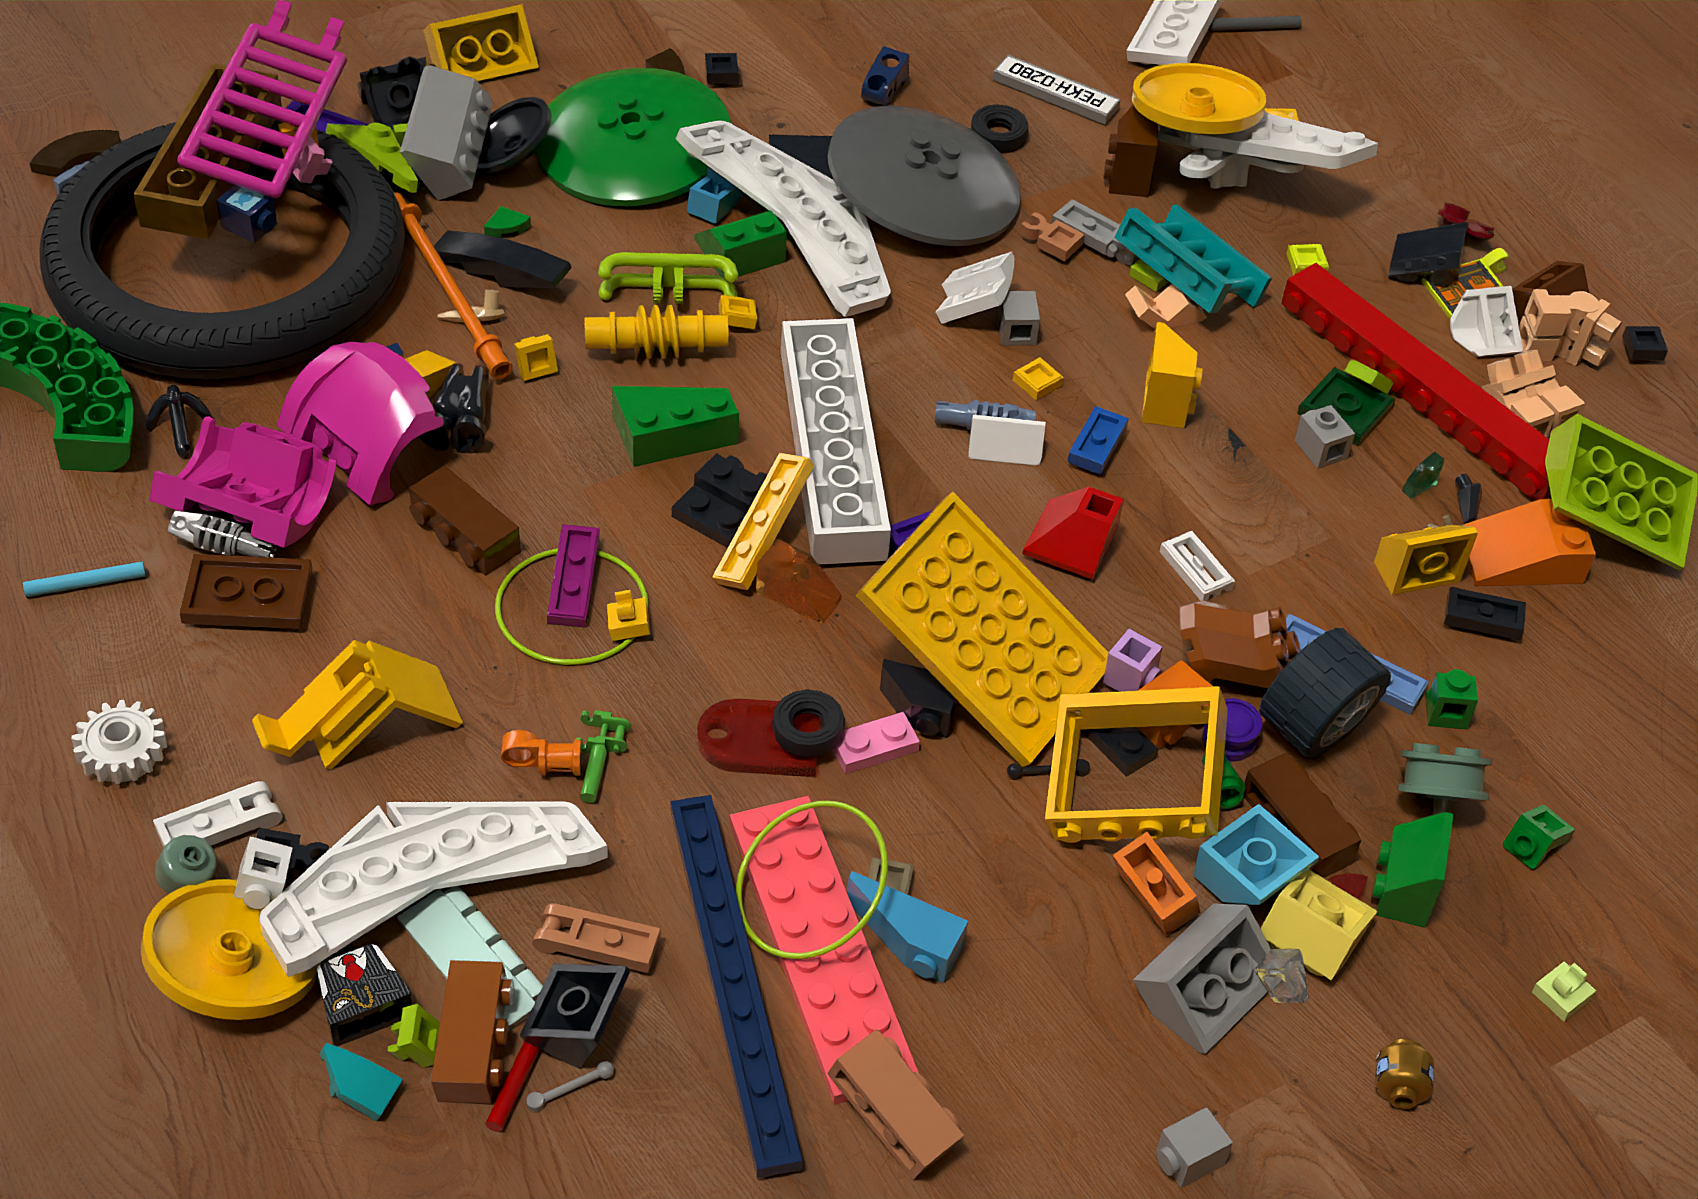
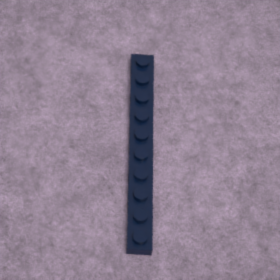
M706 795L670 801V812L756 1176L760 1178L802 1170V1157L712 796Z

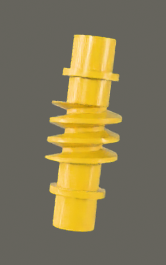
M639 305L636 317H615V312H609V317H584L585 349H610L611 354H616V349L635 348V357L638 359L640 348L644 347L647 359H652L654 349L658 347L661 358L666 359L669 347L673 348L676 358H679V347H697L698 352H703L704 347H728L727 315H703L702 310H697L696 315L676 317L673 306L667 305L664 317H662L658 305H653L650 317H647L644 306Z

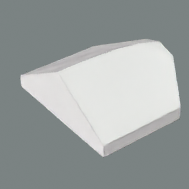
M1512 286L1466 290L1451 316L1450 331L1453 340L1474 357L1501 356L1523 352Z

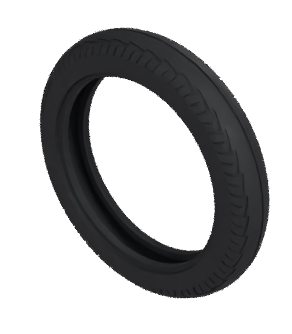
M275 120L270 129L279 132L278 124L284 122ZM176 122L144 131L143 134L134 135L93 158L62 188L50 208L42 229L40 269L43 283L53 306L70 328L76 329L78 327L91 335L106 354L110 353L120 363L154 374L199 380L235 379L282 370L285 367L289 368L308 361L310 358H315L331 346L342 343L361 329L375 315L388 297L400 273L405 248L403 217L398 201L388 182L360 152L338 138L318 129L319 148L325 151L324 159H330L333 162L326 175H315L311 184L299 182L292 172L287 185L310 193L330 206L347 225L350 231L349 236L338 258L321 276L297 292L274 302L249 309L215 313L188 312L164 308L145 302L125 292L114 284L98 266L100 253L107 238L115 227L136 209L134 192ZM264 141L258 150L280 159L284 158L281 147ZM250 164L246 174L272 181L276 172Z

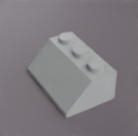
M1213 903L1140 972L1133 981L1151 1014L1199 1053L1206 1054L1285 974L1248 905Z

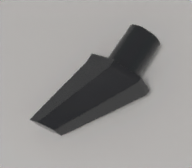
M1461 474L1455 479V483L1460 490L1457 493V497L1460 502L1463 523L1466 524L1475 521L1477 518L1482 488L1480 483L1473 484L1467 474Z

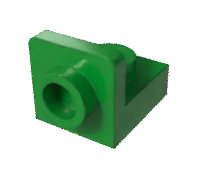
M1543 804L1520 815L1503 841V846L1529 868L1534 869L1541 864L1549 850L1568 842L1576 829Z

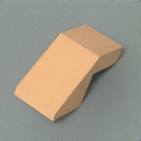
M1173 284L1168 286L1155 299L1136 285L1125 294L1137 316L1154 329H1156L1157 322L1165 323L1169 328L1202 322L1207 318L1201 306Z

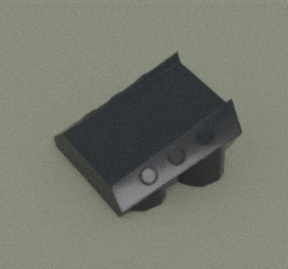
M410 56L401 59L398 64L386 67L377 66L359 74L374 123L384 124L390 127L394 133L393 125L407 124L409 122L423 68L430 65L426 57L416 59Z
M1468 222L1397 234L1388 278H1396L1406 282H1412L1418 278H1428L1430 283L1439 286H1447L1453 283L1455 278H1459Z

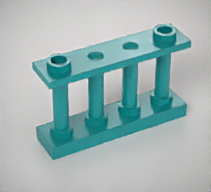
M1177 204L1172 206L1164 223H1155L1139 209L1129 208L1114 237L1208 313H1217L1226 295L1233 292L1251 306L1258 307L1272 280L1271 276Z

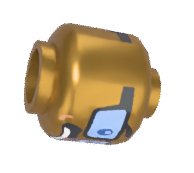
M1398 1039L1390 1042L1388 1046L1380 1050L1376 1057V1091L1382 1098L1390 1101L1397 1108L1409 1109L1426 1101L1433 1093L1434 1059L1432 1055L1420 1043L1410 1039Z

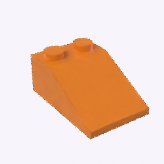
M1540 499L1463 524L1464 526L1475 527L1478 531L1468 559V566L1475 586L1584 584L1596 555L1586 525L1554 510L1552 499Z

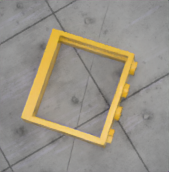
M1220 687L1060 695L1045 821L1055 841L1061 840L1067 843H1075L1080 840L1102 839L1114 842L1122 838H1138L1145 832H1148L1153 840H1159L1162 837L1199 839L1203 836H1218L1228 713ZM1208 724L1201 807L1071 811L1081 729Z

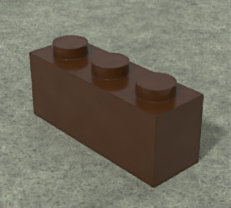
M445 465L409 487L411 500L409 509L413 518L419 524H425L435 532L442 544L450 545L455 549L468 566L476 567L486 576L521 553L519 527Z
M1288 752L1248 770L1245 779V800L1252 808L1260 804L1319 856L1318 862L1311 866L1309 870L1325 878L1354 863L1361 843L1357 830L1352 824L1344 820L1334 808L1331 799L1317 788L1309 778L1306 769L1302 765L1297 764Z

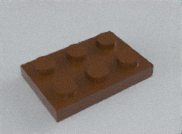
M194 554L180 609L181 622L185 624L301 629L313 570L311 559Z

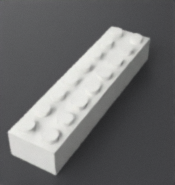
M849 318L782 321L781 358L796 456L809 457L814 464L801 490L812 565L887 561L891 529L854 320Z

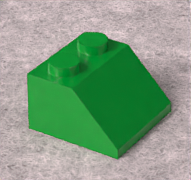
M772 211L694 234V240L704 254H716L729 258L737 267L738 277L785 262L787 231ZM716 269L720 276L725 277L722 270Z
M1443 812L1396 825L1389 842L1381 841L1376 864L1382 865L1383 869L1382 874L1376 873L1371 891V897L1378 899L1376 907L1378 912L1376 916L1425 928L1445 879L1454 814Z

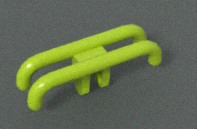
M621 252L607 256L600 263L598 269L599 277L604 280L599 288V297L604 301L611 299L613 290L619 287L653 288V303L661 304L663 288H673L675 304H683V288L717 289L722 291L724 295L738 297L736 286L733 284L738 279L737 267L729 258L722 255ZM621 266L654 267L653 274L619 273L612 275V270ZM683 268L720 269L724 272L725 277L683 274Z

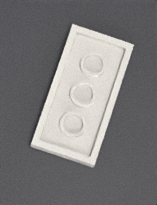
M1154 0L1126 50L1127 61L1159 65L1190 63L1223 0Z

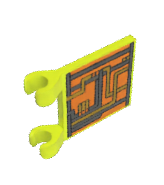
M1497 248L1481 259L1461 264L1459 278H1455L1453 283L1447 286L1433 285L1428 281V278H1422L1421 282L1450 319L1466 290L1503 286L1494 273L1498 274L1505 271L1506 265L1502 260H1507L1509 256L1504 249Z

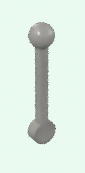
M603 1061L598 1064L596 1070L546 1093H530L526 1098L527 1107L532 1112H539L544 1108L545 1102L595 1079L610 1078L614 1073V1067L610 1062Z

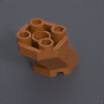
M1200 601L1180 607V632L1183 641L1190 640L1193 649L1187 652L1189 662L1194 671L1206 681L1218 678L1269 688L1277 675L1301 651L1296 633L1294 631L1288 632L1285 615L1281 607L1264 612H1256L1207 601Z

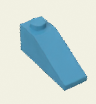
M852 871L848 877L847 894L853 909L863 918L874 900L879 882ZM886 885L874 914L866 923L905 967L912 969L921 977L933 978L942 983L945 982L965 945L968 927L967 920Z

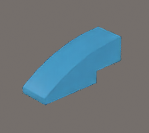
M708 166L707 176L690 188L687 212L716 224L738 203L745 193Z

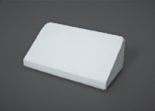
M973 415L968 457L975 460L1039 466L1042 458L1046 422Z

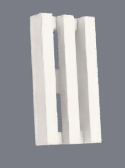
M1193 531L1161 543L1160 553L1200 601H1207L1211 594L1214 597L1221 595L1223 589L1226 592L1233 590L1235 580ZM1183 544H1186L1196 556H1193ZM1203 565L1207 568V570L1213 575V577L1217 581H1214L1210 577V575L1203 568Z

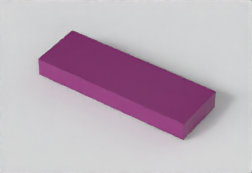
M562 524L547 612V624L586 628L600 528Z

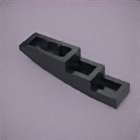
M447 230L434 245L443 262L462 263L467 274L494 275L498 285L503 287L555 289L572 268L570 262L540 249L508 239L479 233Z

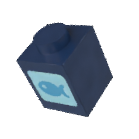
M234 185L216 200L221 227L252 243L257 242L277 225L274 199L272 197Z

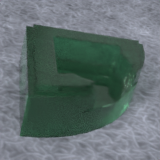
M1436 451L1425 458L1408 477L1402 492L1411 499L1437 485L1444 464V458Z

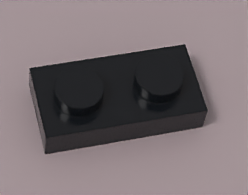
M1450 586L1446 600L1444 624L1520 640L1524 632L1526 602Z
M1137 727L1080 730L1126 777L1157 757L1158 748Z

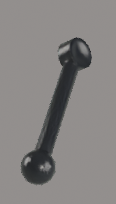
M1078 759L1075 774L1080 777L1086 776L1089 773L1090 764L1084 759ZM1012 763L1007 767V775L1012 779H1017L1024 774L1051 773L1052 765L1021 767L1017 763Z

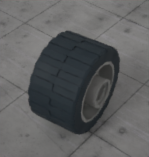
M1334 628L1333 630L1326 631L1305 646L1277 675L1261 700L1259 712L1307 759L1317 758L1353 732L1375 708L1391 682V672L1344 628Z

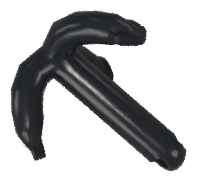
M170 385L167 388V394L161 395L152 405L146 419L147 430H154L162 413L169 407L176 452L180 457H187L191 451L184 404L192 408L202 419L208 416L212 418L206 405L198 397L189 392H180L176 385Z

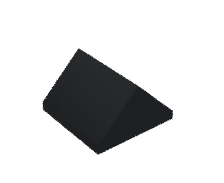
M553 964L520 1033V1037L523 1041L580 1069L598 1045L631 971L627 966Z

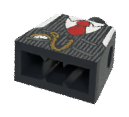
M351 942L330 955V960L322 962L316 967L331 1041L334 1046H341L400 1022L403 1008L412 1005L409 988L377 945L370 944L355 950Z

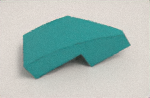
M326 1043L320 1052L322 1061L325 1060L331 1083L329 1085L331 1098L337 1097L364 1115L377 1121L403 1079L355 1053Z

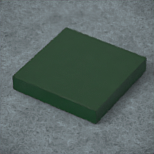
M1334 367L1300 403L1297 414L1301 416L1310 410H1318L1332 405L1355 433L1352 443L1359 446L1393 408L1395 398Z

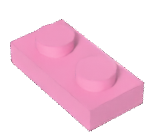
M901 712L844 730L843 737L833 749V752L844 773L848 774L918 752L920 741L905 713Z

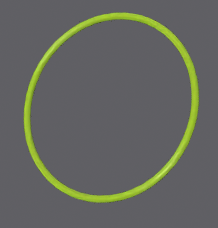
M558 548L541 552L524 560L501 583L495 601V614L498 625L512 645L532 658L559 665L588 664L603 660L620 652L636 638H627L617 647L593 657L559 659L531 651L520 644L509 633L501 615V600L506 586L521 569L536 560L556 555ZM598 550L597 556L616 563L633 577L641 591L642 598L645 597L647 606H649L646 588L638 574L622 560Z
M828 800L799 805L786 811L769 823L755 838L745 854L736 883V897L744 929L751 940L760 948L775 956L787 959H808L829 953L852 939L874 914L883 895L887 880V850L883 837L874 822L856 807ZM817 807H834L847 810L860 817L869 826L879 845L881 876L877 893L871 906L860 922L848 934L824 948L811 952L791 953L767 945L749 926L742 905L743 879L755 849L775 826L796 813Z

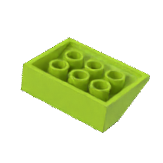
M1579 414L1574 415L1552 430L1545 464L1553 509L1679 571L1682 570L1685 566L1698 492V473Z

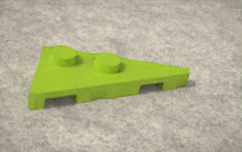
M370 123L368 126L326 125L327 134L343 140L346 144L356 149L379 172H383V168L393 174L392 182L399 187L416 193L418 179L411 166L401 155V147L390 127L381 123Z

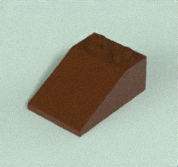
M1134 105L1118 121L1116 134H1110L1108 154H1113L1112 160L1106 159L1103 179L1109 180V193L1148 197L1158 145V123L1143 116Z

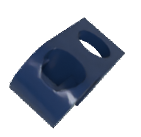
M883 46L864 79L861 98L881 106H888L894 93L897 92L900 85L904 86L909 78L910 55ZM888 59H895L899 64L895 67H889Z

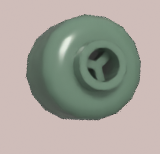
M181 835L173 838L164 846L155 864V878L158 885L167 894H170L181 887L197 885L211 880L216 869V854L209 843L195 835Z

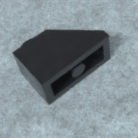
M884 659L880 691L896 713L904 712L913 730L920 731L926 735H937L947 738L958 700L928 669Z

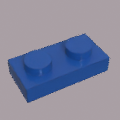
M1095 406L1069 451L1067 462L1102 474L1127 429L1129 418Z

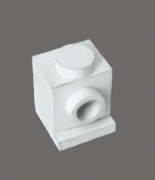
M250 837L240 864L233 897L243 899L247 906L255 909H262L270 904L282 893L292 847ZM254 857L277 862V866L273 868L253 863Z

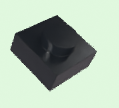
M705 53L707 84L739 83L737 53Z
M1626 326L1622 337L1630 360H1665L1668 348L1660 326Z

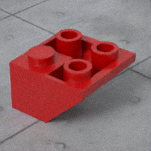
M1086 487L1050 499L1023 548L1022 554L1093 579L1118 530L1124 499L1092 487Z

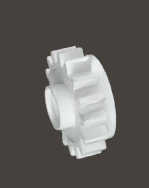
M119 700L117 708L112 709L107 703H103V712L99 714L91 710L87 712L88 723L77 722L78 734L72 735L71 738L76 762L78 765H82L85 775L95 774L98 782L102 783L105 780L120 784V782L136 781L147 772L151 773L156 761L163 760L161 749L167 748L163 721L161 718H156L153 708L143 712L142 704L139 701L135 702L131 708L126 707L124 700Z

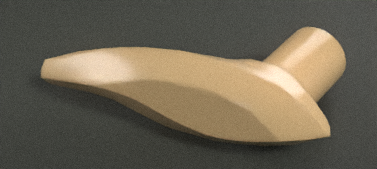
M485 290L484 307L471 306L480 321L495 320L505 314L503 309L498 308L499 291ZM457 310L437 314V319L464 322Z

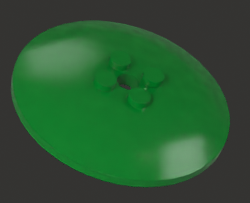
M656 68L619 69L584 79L553 99L548 105L552 113L550 129L535 153L538 163L548 179L574 197L609 206L647 205L684 194L707 176L708 166L701 160L690 156L686 149L676 140L680 128L713 121H726L729 123L731 121L727 108L718 95L696 79L678 72Z

